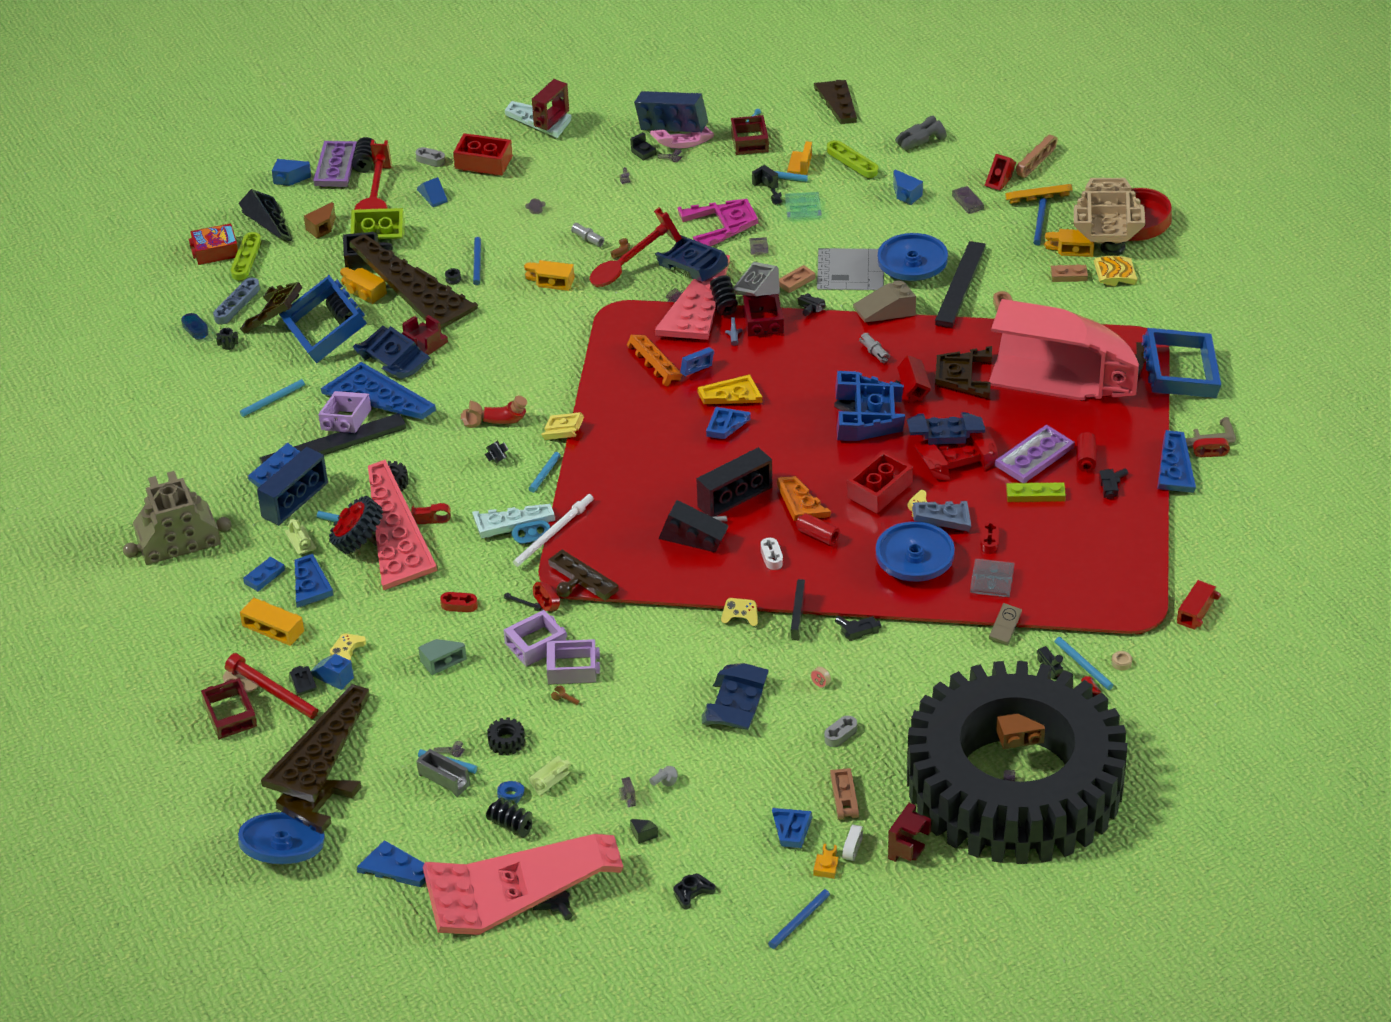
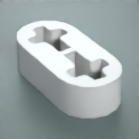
M774 538L763 539L761 541V554L765 565L772 570L780 569L783 565V555L777 540Z
M852 824L844 844L843 859L855 860L862 841L864 827Z

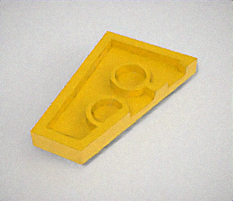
M750 375L698 387V394L704 404L762 403V395Z

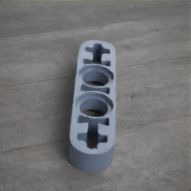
M248 278L244 280L215 309L213 315L214 321L217 324L228 323L259 292L260 285L258 279Z

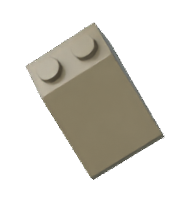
M894 281L854 303L853 308L864 322L915 316L916 295L905 282Z

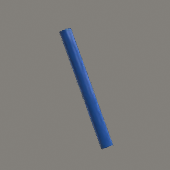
M1045 198L1040 199L1033 242L1036 246L1041 243L1047 202Z
M475 237L473 284L479 285L481 238Z
M824 889L768 943L769 946L775 949L830 896L829 891Z

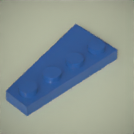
M1166 430L1164 434L1157 489L1194 493L1196 489L1184 432Z

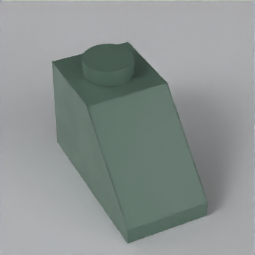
M435 639L418 647L420 662L431 675L467 659L465 644L461 642Z

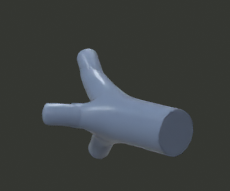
M731 318V331L726 330L725 333L731 336V344L736 346L738 345V334L742 332V329H736L735 318Z

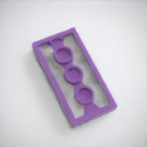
M324 141L313 180L314 186L348 187L353 167L352 158L357 141Z
M1045 425L995 460V466L1021 483H1026L1072 450L1075 442Z

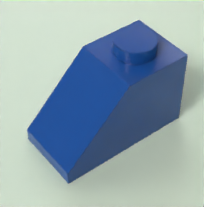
M277 159L272 169L273 183L290 186L310 178V162Z
M896 169L893 171V186L897 199L912 205L923 195V181Z
M337 654L321 660L311 670L314 678L340 690L354 678L352 662Z

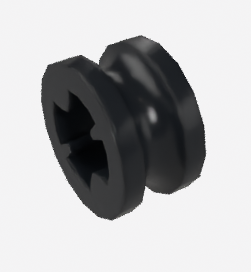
M456 268L446 270V282L450 285L458 284L461 281L460 270Z

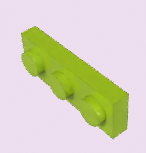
M1007 483L1006 485L1007 502L1065 501L1066 497L1064 483Z

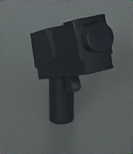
M809 293L798 298V305L805 308L803 310L804 316H808L812 311L817 313L826 308L825 300L819 297H812Z
M1126 468L1115 473L1113 469L1099 471V481L1103 488L1104 498L1113 499L1115 496H1118L1117 484L1120 483V478L1128 475Z
M837 616L835 619V623L841 626V632L849 641L862 638V636L867 634L879 633L881 628L880 621H875L873 617L859 621L852 620L850 622L841 616Z
M1047 646L1039 648L1036 652L1038 654L1037 660L1042 664L1050 665L1051 678L1057 679L1063 672V667L1061 666L1063 656L1057 655L1054 657Z
M564 890L534 906L533 910L551 909L553 912L559 911L565 920H569L572 918V914L568 909L570 908V893Z

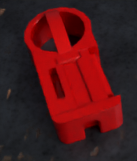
M445 503L431 504V507L414 508L412 506L411 514L417 525L446 523L451 518V508ZM445 511L447 514L442 516L437 515L436 512Z

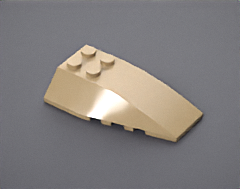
M1090 178L1085 191L1082 192L1081 198L1078 199L1077 205L1074 206V227L1091 242H1127L1145 226L1144 206L1140 205L1139 198H1136L1135 192L1131 191V186L1126 178Z

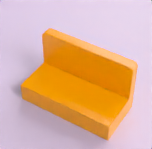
M805 142L803 152H792L787 173L808 174L812 158V142Z

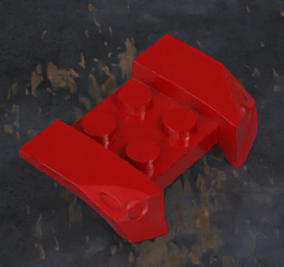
M986 428L985 433H970V438H966V443L928 445L927 440L913 443L933 477L950 481L949 469L981 461L983 469L986 471L995 464L998 455L993 437Z

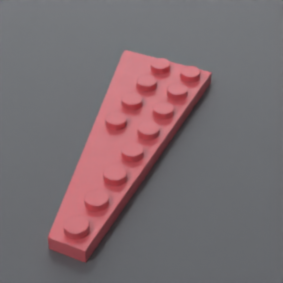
M386 459L368 465L371 498L383 508V517L380 519L381 522L376 526L377 529L375 531L383 590L438 571Z

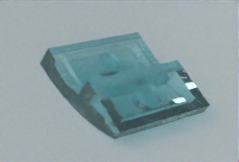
M819 192L785 194L787 219L822 218Z
M975 559L970 593L1010 597L1015 563Z

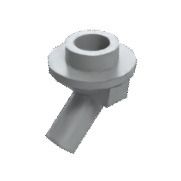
M666 766L664 769L660 768L658 774L650 778L649 781L653 786L661 782L664 786L669 787L677 781L678 773L675 767Z

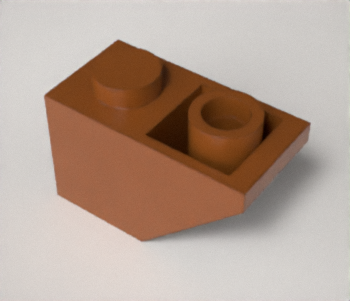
M331 202L304 215L305 228L315 238L318 239L332 231L336 218L334 203Z
M1020 714L997 717V734L1003 749L1044 743V725Z

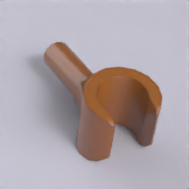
M557 686L554 689L557 692L551 694V698L556 701L563 698L576 705L580 702L565 693L566 691L563 686Z

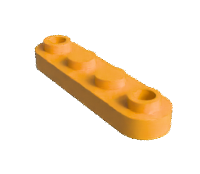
M1072 184L1013 191L1005 193L1006 201L1018 203L1020 199L1034 201L1037 200V197L1042 196L1045 199L1053 198V195L1060 194V197L1069 196L1070 192H1073Z

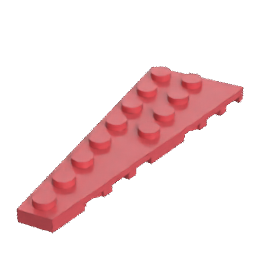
M726 255L727 258H728V266H729V263H730V255ZM728 266L716 276L703 282L693 279L655 329V336L708 340L717 309L710 289V282L719 276L726 275Z

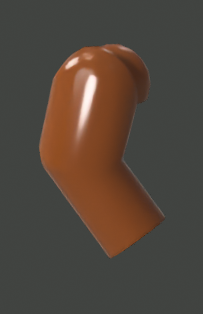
M627 238L620 239L619 248L610 251L613 259L623 256L629 251L630 243H628Z

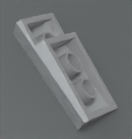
M753 262L733 287L734 294L749 296L780 294L778 267Z

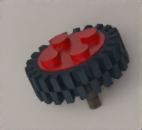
M361 496L359 500H354L353 504L350 503L348 505L349 508H344L338 516L339 520L333 524L335 527L330 530L332 532L329 534L330 543L344 554L353 553L356 548H361V544L367 542L366 539L377 546L376 537L372 531L375 532L376 526L381 522L383 508L369 496Z

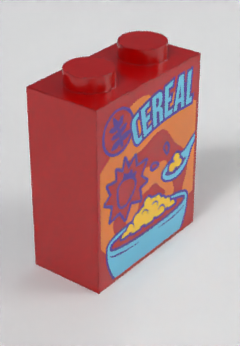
M231 223L190 231L189 245L193 259H197L198 265L236 257L238 246Z

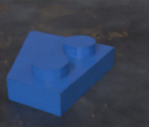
M716 407L707 427L706 436L720 439L727 438L750 420L751 413Z

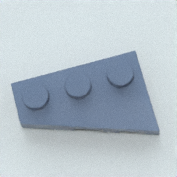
M949 501L943 505H938L936 502H915L912 507L914 521L968 532L971 528L967 501H961L960 504H953L952 501Z

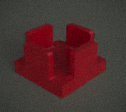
M427 315L425 317L426 323L422 322L418 325V317L413 316L402 324V334L414 341L421 351L430 355L448 343V337L441 333V326L438 320Z
M910 802L888 831V859L894 862L899 857L908 861H916L925 849V844L912 838L914 835H918L919 832L926 835L931 833V819L917 813L916 805Z

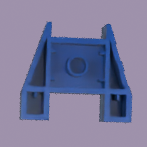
M837 371L836 399L855 400L856 412L839 411L837 440L859 441L903 432L905 414H895L894 402L902 401L904 385L891 381L890 383L878 381V378L874 376L871 378L864 377L862 373L856 371Z

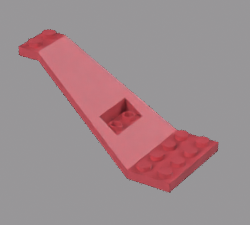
M591 834L469 864L425 862L423 866L438 933L480 935L599 872L621 873L623 869L615 836L605 834Z

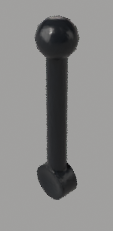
M510 593L504 594L505 600H513L533 607L535 611L541 610L539 603L534 604L511 596Z

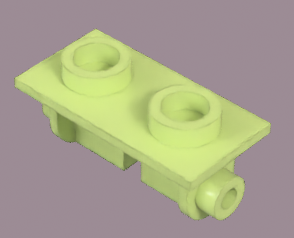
M290 520L289 529L285 530V533L297 554L301 555L316 550V546L304 526L300 525L298 520Z
M558 755L530 776L528 780L540 796L570 773L569 767L571 764L568 760H561Z

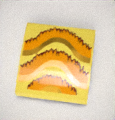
M1104 256L1094 259L1100 283L1116 287L1119 281L1135 285L1137 282L1131 258Z

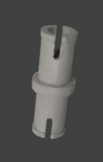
M579 223L573 224L571 228L572 233L577 234L584 241H589L597 247L603 245L604 237L594 233L591 228H585Z
M868 333L861 335L862 338L859 341L868 349V352L877 357L881 363H886L888 361L887 358H890V354L882 348V345L875 341Z

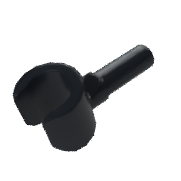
M771 188L773 194L771 196L772 203L774 205L782 203L780 198L782 193H777L774 188Z

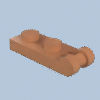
M851 768L830 770L837 820L849 816L859 818Z

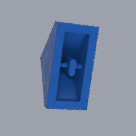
M438 177L423 182L417 187V191L432 207L448 202Z

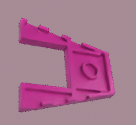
M747 198L725 201L726 204L720 205L714 202L709 203V206L699 207V204L691 205V208L687 209L677 207L678 214L683 222L716 213L723 228L693 237V240L708 246H713L758 224V217Z

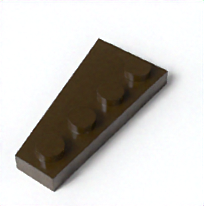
M846 80L814 83L815 91H818L821 99L826 101L827 107L831 108L832 114L840 124L857 123V116Z

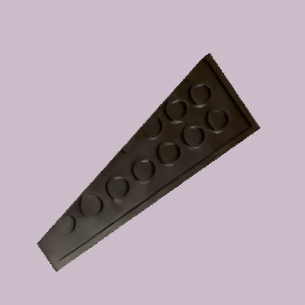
M365 234L350 241V247L424 320L429 315L438 320L441 329L478 309L476 302L472 303L465 298V295H459L454 292L452 287L439 283L437 278L419 267L411 266L406 259L398 258L394 255L393 251L385 250L378 242Z
M351 684L261 779L262 787L315 802L370 696L369 689Z

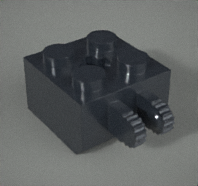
M377 233L343 234L345 268L354 271L357 268L373 271L350 247V241L365 234L379 243ZM379 243L385 250H393L391 243Z

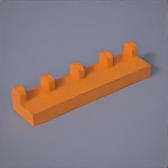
M645 335L630 336L627 347L629 349L634 347L637 349L635 355L638 358L643 356L646 359L644 363L646 367L653 366L655 368L654 375L656 377L663 376L662 383L665 386H668L671 380L680 381L683 374Z

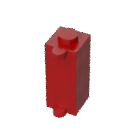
M907 355L897 369L904 385L906 396H908L910 403H914L916 400L922 401L932 388L922 360Z
M1197 580L1178 609L1177 624L1193 630L1201 627L1203 617L1214 600H1218L1221 596L1216 591V586Z

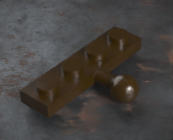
M563 549L548 559L551 567L571 579L568 582L558 584L556 590L561 597H568L572 593V588L577 584L605 601L619 591L617 583Z

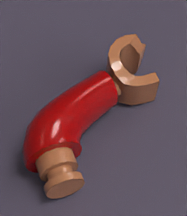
M516 396L514 401H510L506 406L484 407V410H482V406L479 403L470 400L469 409H465L461 413V420L464 426L470 428L479 426L481 419H483V422L494 424L517 423L526 413L525 406L527 405V400L523 396Z

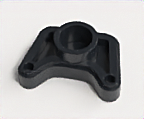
M695 873L684 876L682 881L673 887V891L681 907L687 910L690 908V902L693 898L702 893L714 894L716 886L702 875Z

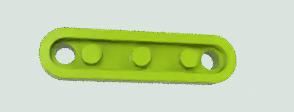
M833 140L827 143V153L866 178H873L878 175V165L840 141Z
M249 232L244 235L231 267L233 279L242 281L248 277L261 245L259 233Z

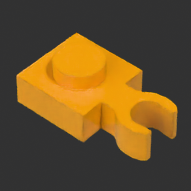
M826 843L823 845V855L817 854L813 876L835 879L838 866V857H835L837 854L836 845H834V849L831 851L827 850Z

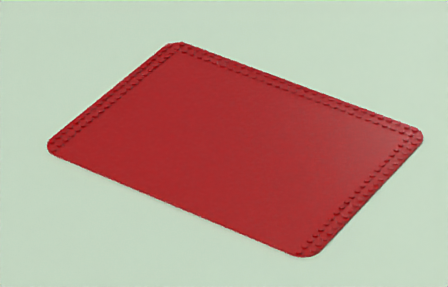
M622 300L606 305L595 315L573 413L581 412L584 419L579 430L575 432L576 436L567 438L552 505L555 521L548 523L550 528L568 513L577 501H581L588 494H591L594 500L585 507V510L580 515L572 518L544 543L538 574L540 582H548L558 595L556 590L558 584L568 582L571 579L551 567L548 559L563 549L617 583L619 591L605 601L577 584L572 588V593L568 597L558 595L559 598L724 609L727 599L737 598L755 601L757 611L793 613L797 580L804 579L805 598L803 614L994 626L1001 607L1005 603L1022 609V614L1016 627L1137 635L1156 628L1166 618L1168 612L1169 490L1157 489L1163 438L1166 430H1169V394L1152 392L1151 384L1148 383L1149 372L1146 371V362L1137 382L1135 396L1112 397V395L1102 396L1101 399L1086 397L1085 400H1074L990 386V398H985L936 385L937 355L958 351L962 354L970 352V349L977 348L980 351L985 350V347L992 346V362H972L971 381L989 382L999 354L1002 333L991 331L995 318L957 317L953 328L935 325L937 315L916 314L915 316L864 322L856 311L822 310L817 313L812 311L808 316H804V309L782 308L784 333L748 336L743 305H737L735 313L726 316L719 315L716 309L709 338L705 340L655 336L656 327L675 302ZM776 311L751 313L752 319L777 317ZM731 318H735L736 329H742V332L738 334V345L736 346L731 344V336L725 333L726 330L731 331ZM1102 324L1121 337L1134 354H1136V342H1142V336L1147 331V328L1141 326ZM868 333L875 341L882 345V348L890 354V358H887L888 361L886 363H881L877 357L868 352V349L859 341L862 338L861 335ZM631 335H645L679 371H681L682 357L708 347L714 350L712 366L687 376L682 375L680 381L671 380V383L665 386L662 383L663 376L656 377L654 375L655 368L653 366L646 367L644 364L646 359L643 356L638 358L635 355L637 349L635 347L629 349L627 343ZM1156 345L1161 376H1169V346ZM909 355L922 360L932 389L922 401L916 400L914 403H910L903 388L902 401L894 402L895 414H905L903 432L859 441L837 440L839 411H842L834 407V403L837 401L835 392L837 371H856L862 373L864 377L871 378L874 376L878 378V381L885 383L900 380L902 384L897 367L903 359ZM750 375L762 395V403L704 404L698 394V387ZM716 407L751 413L750 420L727 438L720 439L706 436L707 427ZM961 412L981 417L986 430L995 442L998 451L997 459L1036 431L1048 425L1074 441V448L1026 483H1064L1065 501L1007 502V483L1021 482L996 467L995 464L984 471L981 461L949 469L950 481L935 479L913 443L927 439H925L924 435H910L907 419L921 413L924 414L925 419L932 417L960 418ZM1084 432H1090L1096 437V467L1092 471H1082L1077 466V437ZM758 447L772 459L773 488L718 515L727 517V521L723 523L729 525L716 553L658 539L676 500L703 512L697 507L696 478ZM883 450L913 466V483L880 512L875 513L847 498V480ZM1126 468L1128 475L1120 478V483L1117 484L1118 496H1115L1113 499L1104 498L1103 488L1099 481V471L1113 469L1115 473ZM796 476L809 489V494L813 498L817 497L821 501L820 504L831 511L829 518L818 519L840 529L839 538L834 545L830 546L797 530L796 521L793 520L776 484L777 478ZM920 490L926 491L927 502H936L938 505H943L949 501H952L953 504L967 501L971 521L969 532L939 527L951 537L955 549L953 563L945 573L926 581H906L889 575L880 567L876 559V543L878 538L885 530L896 524L918 522L914 521L912 511L908 508V502ZM990 521L999 525L998 550L992 554L984 553L981 550L982 525ZM774 538L777 540L783 555V565L780 569L772 570L765 565L761 554V541L763 539Z

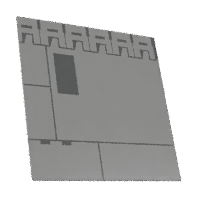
M819 248L817 289L877 290L883 286V271L878 265V249Z

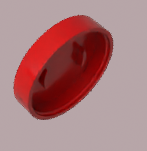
M1131 188V191H1134L1136 194L1135 197L1139 198L1140 205L1144 206L1145 226L1128 241L1147 240L1165 232L1172 222V206L1168 197L1159 191L1149 188Z

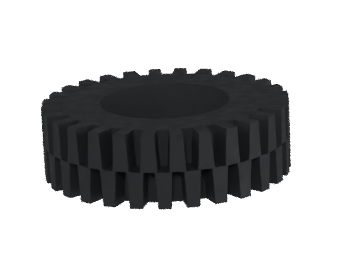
M1004 661L993 662L992 676H987L981 664L971 667L969 681L958 671L950 675L949 687L942 682L933 686L932 697L924 695L920 700L919 711L914 710L911 717L907 751V787H909L911 803L917 804V813L931 819L932 833L939 836L947 831V844L955 849L968 838V855L979 858L985 845L991 846L992 861L1003 863L1005 849L1015 850L1016 864L1028 863L1030 849H1036L1041 863L1052 861L1054 844L1064 857L1074 854L1076 840L1084 847L1093 843L1094 832L1096 831L1102 835L1108 829L1109 818L1115 819L1118 814L1119 802H1122L1128 743H1126L1125 726L1119 725L1120 715L1116 708L1108 710V698L1103 693L1092 697L1093 685L1086 680L1073 689V674L1063 670L1056 681L1051 680L1050 665L1041 664L1037 675L1034 676L1028 675V661H1017L1016 673L1007 674ZM1020 714L1044 725V743L1037 745L1053 752L1063 761L1065 766L1045 778L1017 782L990 776L975 767L967 757L985 745L1000 741L997 734V717Z

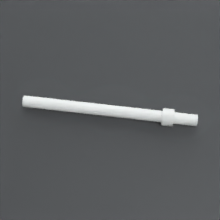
M588 494L581 501H577L568 513L513 561L514 565L519 567L572 518L580 515L585 510V507L594 500L593 496Z

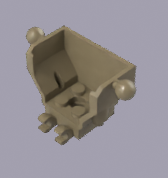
M175 471L167 472L169 480L166 483L158 484L156 476L148 478L150 487L146 488L147 497L144 499L145 505L133 522L138 544L130 542L124 545L123 553L126 557H134L141 551L145 564H152L220 545L219 531L226 532L230 530L232 525L230 519L221 517L215 522L208 503L202 500L196 492H190L184 479H177Z

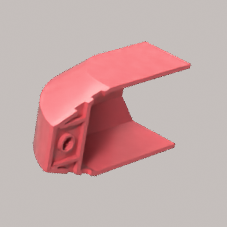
M1001 299L991 328L992 332L1002 333L999 354L989 380L991 386L1074 400H1085L1086 397L1101 399L1102 396L1112 395V397L1136 395L1139 363L1127 343L1112 330L1096 321L1065 309Z

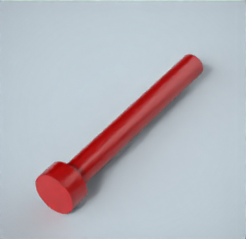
M233 653L228 657L225 663L226 671L233 675L240 674L310 719H314L317 716L318 708L247 665L246 659L238 653Z

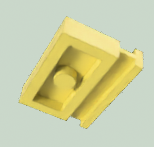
M581 412L552 415L544 428L545 433L541 435L544 440L575 437V432L579 430L584 416Z

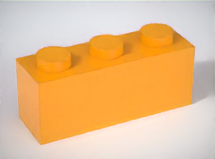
M253 598L240 611L243 627L289 646L304 632L301 616Z

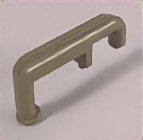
M1224 417L1220 420V425L1224 427L1225 433L1200 435L1198 429H1194V437L1185 438L1187 448H1193V443L1202 438H1225L1229 444H1233L1236 441V436L1230 418Z

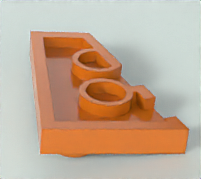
M796 476L777 478L776 484L794 521H797L798 517L804 513L816 518L830 517L831 511L828 508H824L817 497L813 498L809 494V489Z

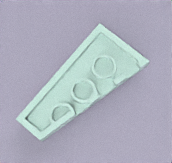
M511 101L505 109L506 116L556 138L560 136L571 121V115L565 114L546 131L534 126L532 105Z
M551 504L526 506L524 510L513 507L508 508L505 512H497L496 509L488 510V513L479 514V511L472 512L481 538L509 533L518 524L543 520L547 523L555 521Z

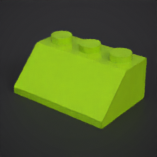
M403 208L351 210L350 234L375 232L378 234V239H402L405 235Z

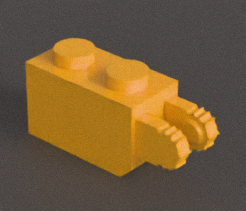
M1059 229V232H1046L1045 238L1048 240L1044 243L1046 249L1058 250V254L1061 256L1093 257L1094 242H1091L1079 230Z
M540 260L539 263L528 262L524 265L527 271L525 279L536 281L538 287L569 291L575 278L574 264Z
M341 268L340 274L343 276L341 283L346 286L349 293L371 304L387 294L385 281L377 275L363 268H357L355 271L349 268Z

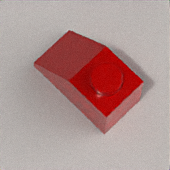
M995 154L984 186L1001 191L1011 179L1017 162L1012 158Z

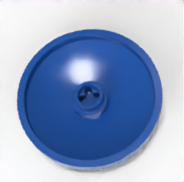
M921 233L900 234L889 238L879 247L877 255L878 265L883 272L896 279L906 281L924 280L934 277L944 270L948 262V250L943 242L933 236Z
M904 522L896 524L885 530L876 543V559L880 567L889 575L906 581L934 579L945 573L954 560L955 549L951 537L941 528L929 523Z
M274 812L258 815L247 820L239 829L238 844L246 855L258 861L272 864H292L316 856L324 846L325 835L324 832L323 834L316 832V828L312 825L310 827L304 825L303 820L299 818L294 819L283 812Z

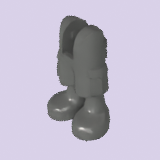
M929 116L923 123L915 124L901 132L896 137L895 142L906 151L929 142V136L935 135L939 140H944L947 134L941 121H937L935 116Z

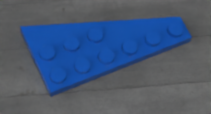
M363 362L355 365L321 388V393L332 396L335 391L369 394L371 407L419 419H424L436 411L435 404Z

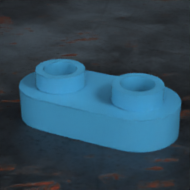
M543 520L518 524L512 530V537L518 543L536 541L550 529V525ZM539 526L543 528V532L541 534L537 532V528ZM519 530L524 531L523 537L518 536Z

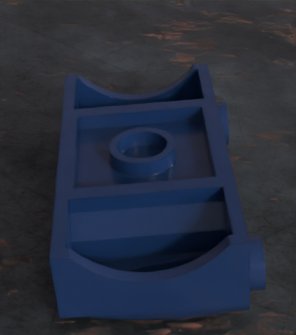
M680 235L682 239L676 242L672 249L664 253H655L659 265L668 269L675 266L688 271L691 278L701 282L716 276L728 266V258L724 251Z

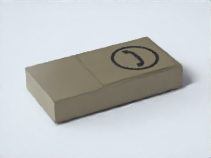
M1003 603L989 639L1008 646L1022 614V609Z

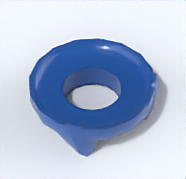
M516 781L503 782L497 789L498 799L503 797L505 800L514 801L517 804L524 795L525 788ZM508 791H514V792H516V793H515V794H507L506 792H508Z

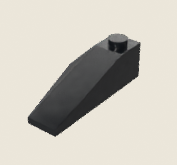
M250 189L238 203L242 208V213L277 237L291 242L290 231L284 224L285 218L280 215L282 210L275 198Z

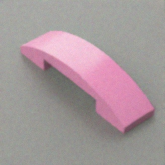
M706 126L702 132L670 135L665 130L650 131V134L660 144L670 148H689L702 144L714 137V133Z

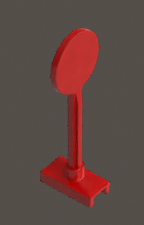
M371 140L370 145L375 168L369 198L359 201L354 210L388 209L385 201L377 198L382 169H391L392 166L388 140H385L384 144H375V140Z
M658 207L654 213L661 224L617 261H607L598 265L590 274L589 280L592 285L604 287L613 283L621 275L622 265L659 236H663L666 233L675 242L681 240L682 237L668 213H663L661 208Z

